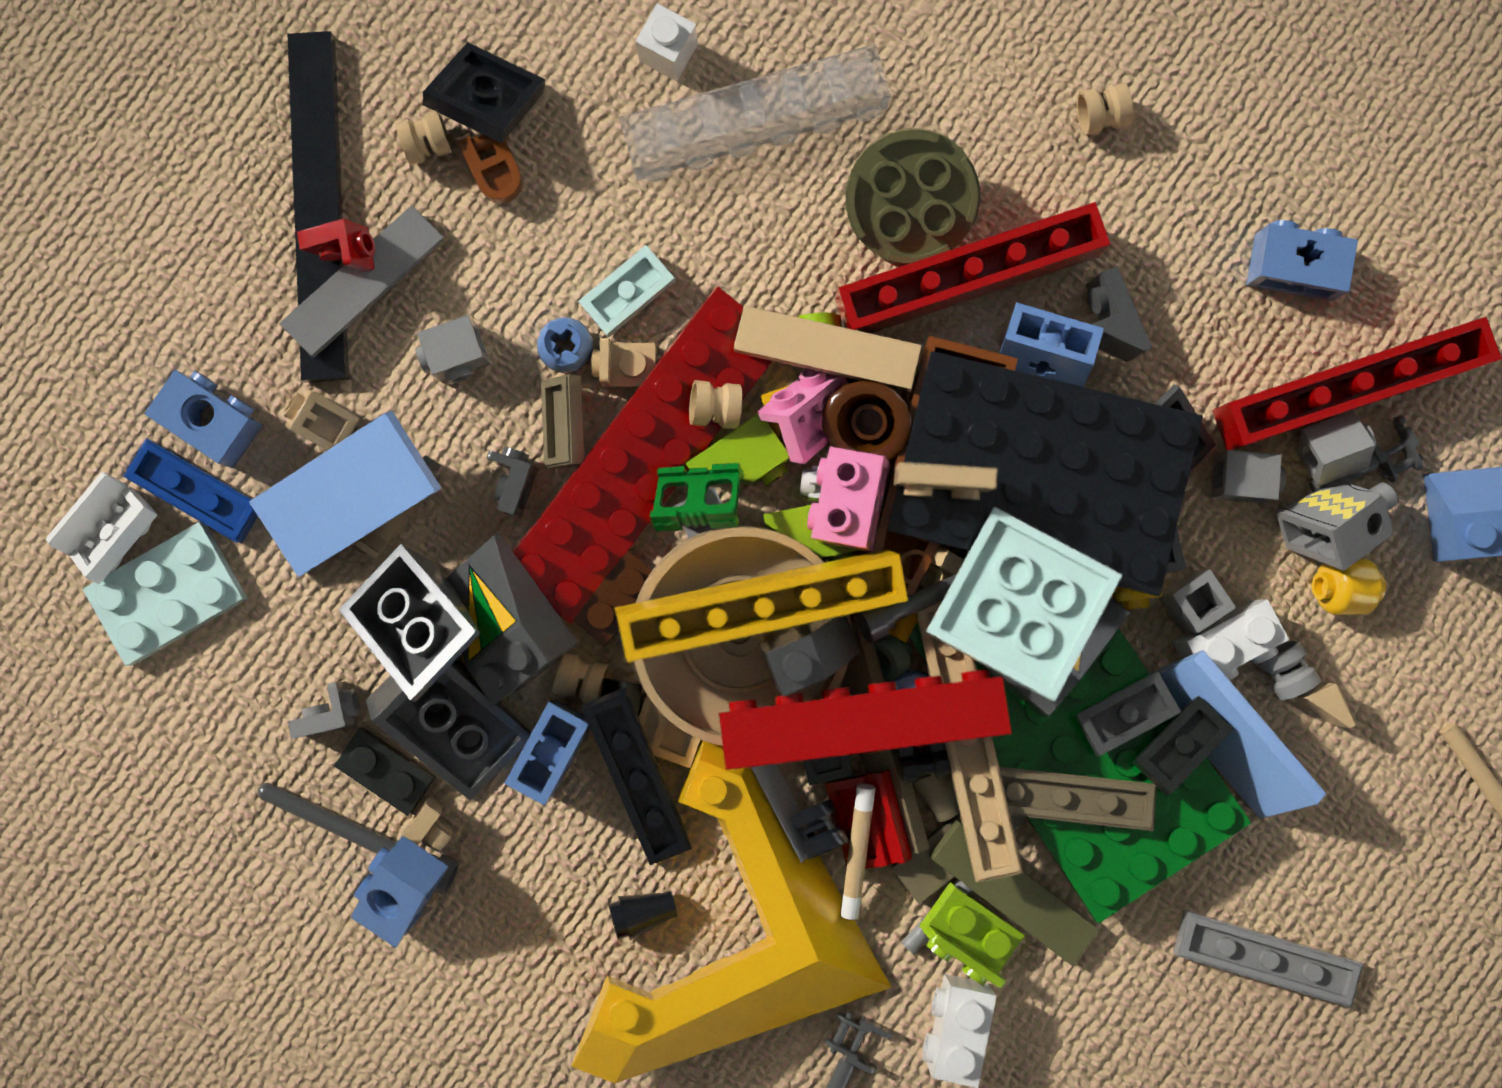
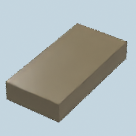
M567 374L542 380L544 467L560 469L580 465L584 461L581 375Z

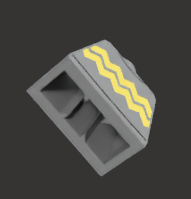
M1336 482L1275 511L1287 549L1340 570H1345L1391 536L1393 528L1388 510L1398 504V497L1394 489L1384 482L1371 489H1365L1346 482Z

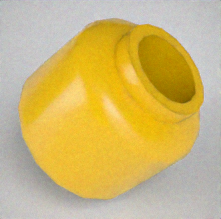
M1366 558L1359 559L1345 570H1340L1323 563L1313 577L1312 592L1319 605L1327 613L1332 615H1364L1371 613L1384 598L1386 581L1378 567Z

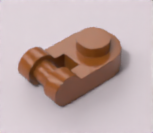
M481 133L473 137L466 134L457 138V142L473 177L486 199L493 203L505 204L518 197L522 190L523 179L506 140L500 143ZM494 147L497 154L481 161L479 154Z

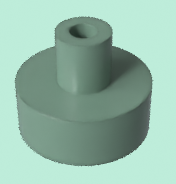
M889 634L874 642L885 682H893L908 672L910 668L909 655L913 651L909 641L903 642Z

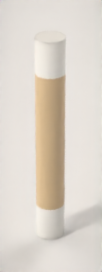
M866 783L857 785L841 916L850 920L859 918L875 795V786Z

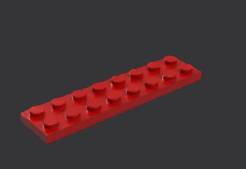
M719 286L715 287L585 456L582 464L575 469L513 550L515 556L558 615L571 625L574 622V618L599 585L627 553L651 521L650 513L654 508L658 484V468L684 466L685 470L689 471L686 463L703 452L720 431L721 426L718 423H714L713 420L706 426L690 425L689 404L694 380L709 381L714 389L722 387L725 383L740 384L743 401L772 363L771 360L734 352L733 348L744 307ZM677 486L668 487L664 491L662 505Z

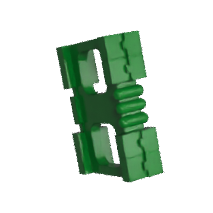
M739 463L712 464V470H708V468H691L690 471H686L684 466L658 468V484L654 508L650 513V519L656 532L683 530V523L685 526L690 527L692 523L694 526H699L700 523L702 526H706L709 522L711 529L738 527L737 506L740 482H744L745 476ZM724 483L732 484L731 499L728 503L706 504L709 486ZM688 486L687 499L684 505L680 507H662L664 491L668 487Z

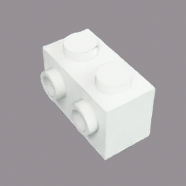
M1268 599L1249 600L1201 632L1186 633L1172 642L1181 659L1199 651H1205L1225 676L1231 680L1239 674L1237 667L1252 660L1253 664L1269 660L1279 653L1276 647L1288 641L1289 638Z
M944 973L942 987L935 989L932 1001V1015L935 1016L932 1034H926L922 1053V1060L927 1063L933 1079L974 1088L979 1087L997 997L989 983L986 982L982 986L973 979Z

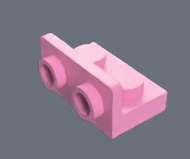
M806 369L799 374V378L786 389L774 393L771 396V400L757 411L761 421L779 424L791 462L805 464L829 443L822 429V411L830 396L848 384L846 377Z

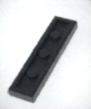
M626 688L582 704L585 717L649 864L653 865L691 850V841Z

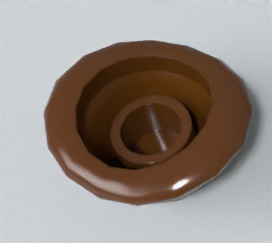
M858 381L844 385L830 396L822 411V429L832 447L885 456L888 461H891L904 451L909 441L912 417L906 402L895 390L879 382Z

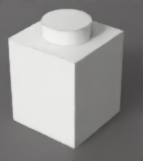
M656 3L635 41L639 62L677 82L698 45L696 24Z

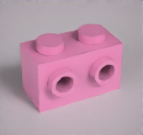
M835 447L829 448L828 457L821 458L817 471V485H822L819 502H813L809 510L807 527L809 530H813L811 538L820 543L873 552L891 464L885 456Z

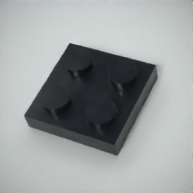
M467 42L423 91L422 105L503 143L544 93L545 79Z

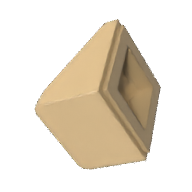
M1320 682L1308 692L1294 697L1299 703L1332 725L1346 728L1356 726V720L1339 685L1336 683Z

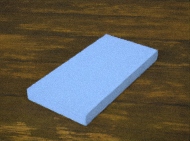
M391 410L253 498L249 503L296 575L300 577L442 488Z
M1199 651L1156 670L1160 673L1181 711L1194 698L1200 696L1233 728L1207 758L1259 819L1317 805L1326 795L1321 786L1205 651Z

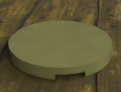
M923 128L896 130L872 142L854 163L846 186L847 215L857 238L876 255L886 259L888 262L900 265H907L954 249L965 238L975 223L980 206L979 180L967 154L947 136Z

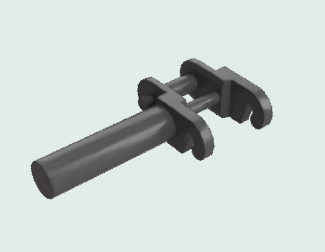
M1399 415L1393 419L1394 427L1401 438L1398 445L1386 451H1381L1378 444H1376L1369 468L1319 487L1313 480L1309 483L1312 493L1336 482L1349 483L1377 469L1378 466L1382 470V477L1387 478L1391 483L1398 480V473L1410 467H1413L1415 470L1422 469L1423 464L1421 460H1423V457L1415 449L1420 443L1412 428L1404 427L1403 424L1406 423L1405 417ZM1403 450L1407 459L1392 465L1389 456Z
M849 1011L847 1014L838 1013L837 1017L842 1022L834 1039L827 1038L825 1043L831 1047V1053L836 1054L838 1051L843 1054V1057L839 1059L826 1088H846L856 1067L867 1073L875 1074L878 1069L877 1066L872 1063L867 1064L862 1057L857 1056L860 1043L865 1033L869 1034L870 1031L887 1039H891L894 1032L888 1028L883 1029L879 1023L863 1015L857 1020L852 1018L854 1014ZM850 1026L859 1030L852 1047L842 1044Z

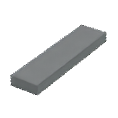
M412 205L373 239L375 243V253L373 255L375 270L364 272L344 265L279 323L312 358L316 357L443 242V236Z
M1184 910L1173 953L1178 957L1350 1008L1353 1005L1363 967L1361 962L1189 910Z

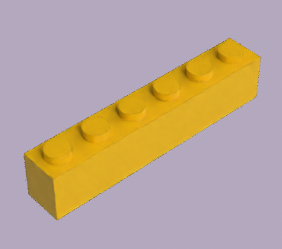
M886 549L616 607L615 611L624 654L627 662L906 602L908 598L900 555Z

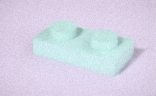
M645 245L578 302L609 338L676 281L674 276L651 249Z

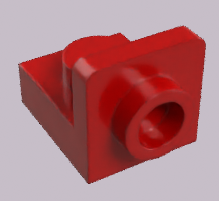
M343 218L297 232L300 250L319 255L320 260L335 261L342 259L345 266L364 272L375 270L373 258L375 243L366 226Z

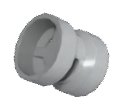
M1297 639L1277 646L1276 648L1279 653L1276 656L1259 663L1265 673L1271 674L1274 680L1273 689L1279 700L1297 697L1313 689L1321 682L1316 669L1307 665L1304 659L1306 651L1300 640Z

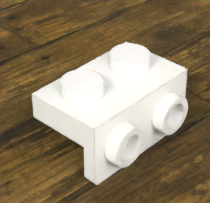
M102 472L47 536L46 541L51 547L69 555L85 578L100 585L106 576L119 566L123 556L136 540L149 530L151 522L156 518L157 513L138 490L108 473Z

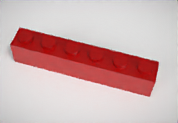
M1093 202L838 287L835 301L845 328L873 333L1098 258L1108 248L1110 241L1097 204Z
M1486 316L1228 402L1212 410L1226 450H1234L1501 360L1502 357Z
M989 669L961 673L962 682L947 684L943 683L942 675L914 679L916 688L897 690L895 681L868 685L869 694L850 696L849 687L821 691L822 700L806 702L803 700L802 693L790 694L784 697H775V706L757 708L756 699L728 703L729 711L719 713L725 770L1011 734L1003 676L990 678Z

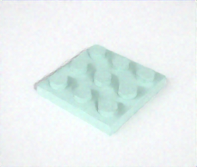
M994 507L925 633L1047 700L1055 702L1122 575Z

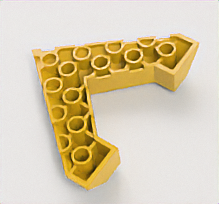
M700 741L691 768H689L676 802L718 819L736 859L735 862L747 891L751 895L761 919L760 922L767 938L752 944L751 947L732 956L721 958L693 971V974L674 983L665 984L650 992L606 976L571 1064L573 1068L612 1083H618L892 988L855 920L845 919L841 916L843 898L819 856L811 859L806 858L801 863L751 767L725 770L723 745Z

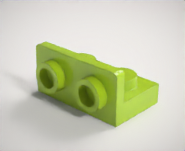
M952 882L947 885L919 925L930 939L926 946L937 956L947 962L952 957H955L964 964L962 971L982 986L987 981H990L1000 989L1003 988L1007 981L999 972L1025 937L1017 927Z

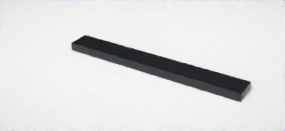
M331 31L287 34L298 306L344 266L342 259L323 261L320 260L319 255L300 250L297 236L298 231L343 219L335 36ZM347 329L314 358L300 346V370L303 382L349 380Z

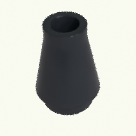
M671 890L663 893L618 896L619 901L608 904L618 940L629 937L631 941L663 922L678 917Z

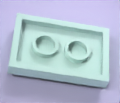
M202 522L194 524L112 571L100 585L93 582L83 588L86 597L125 666L137 664L248 600L208 526Z

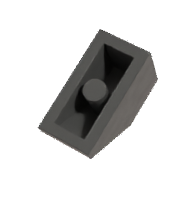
M846 615L814 621L758 644L773 683L783 697L827 679L861 653Z

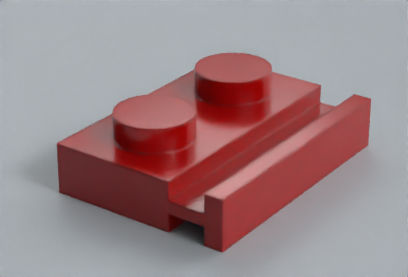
M889 769L877 773L835 779L825 784L828 798L832 799L837 810L835 816L837 824L845 829L849 840L851 837L857 785L866 783L875 786L865 869L887 866L893 863L902 864L913 858ZM850 842L841 846L846 866Z

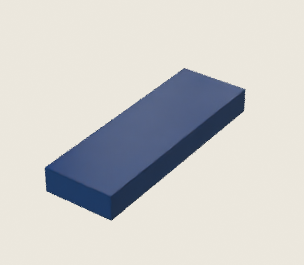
M147 438L123 475L126 479L236 543H243L258 518V515L249 503L252 498Z

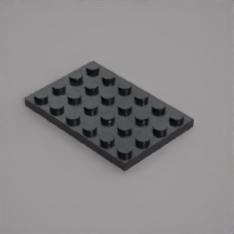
M931 351L903 463L997 469L996 488L989 492H980V500H963L951 498L952 490L933 489L932 497L904 495V487L897 486L887 531L970 551L992 509L996 507L1121 574L1122 577L1116 587L1160 596L1203 415Z

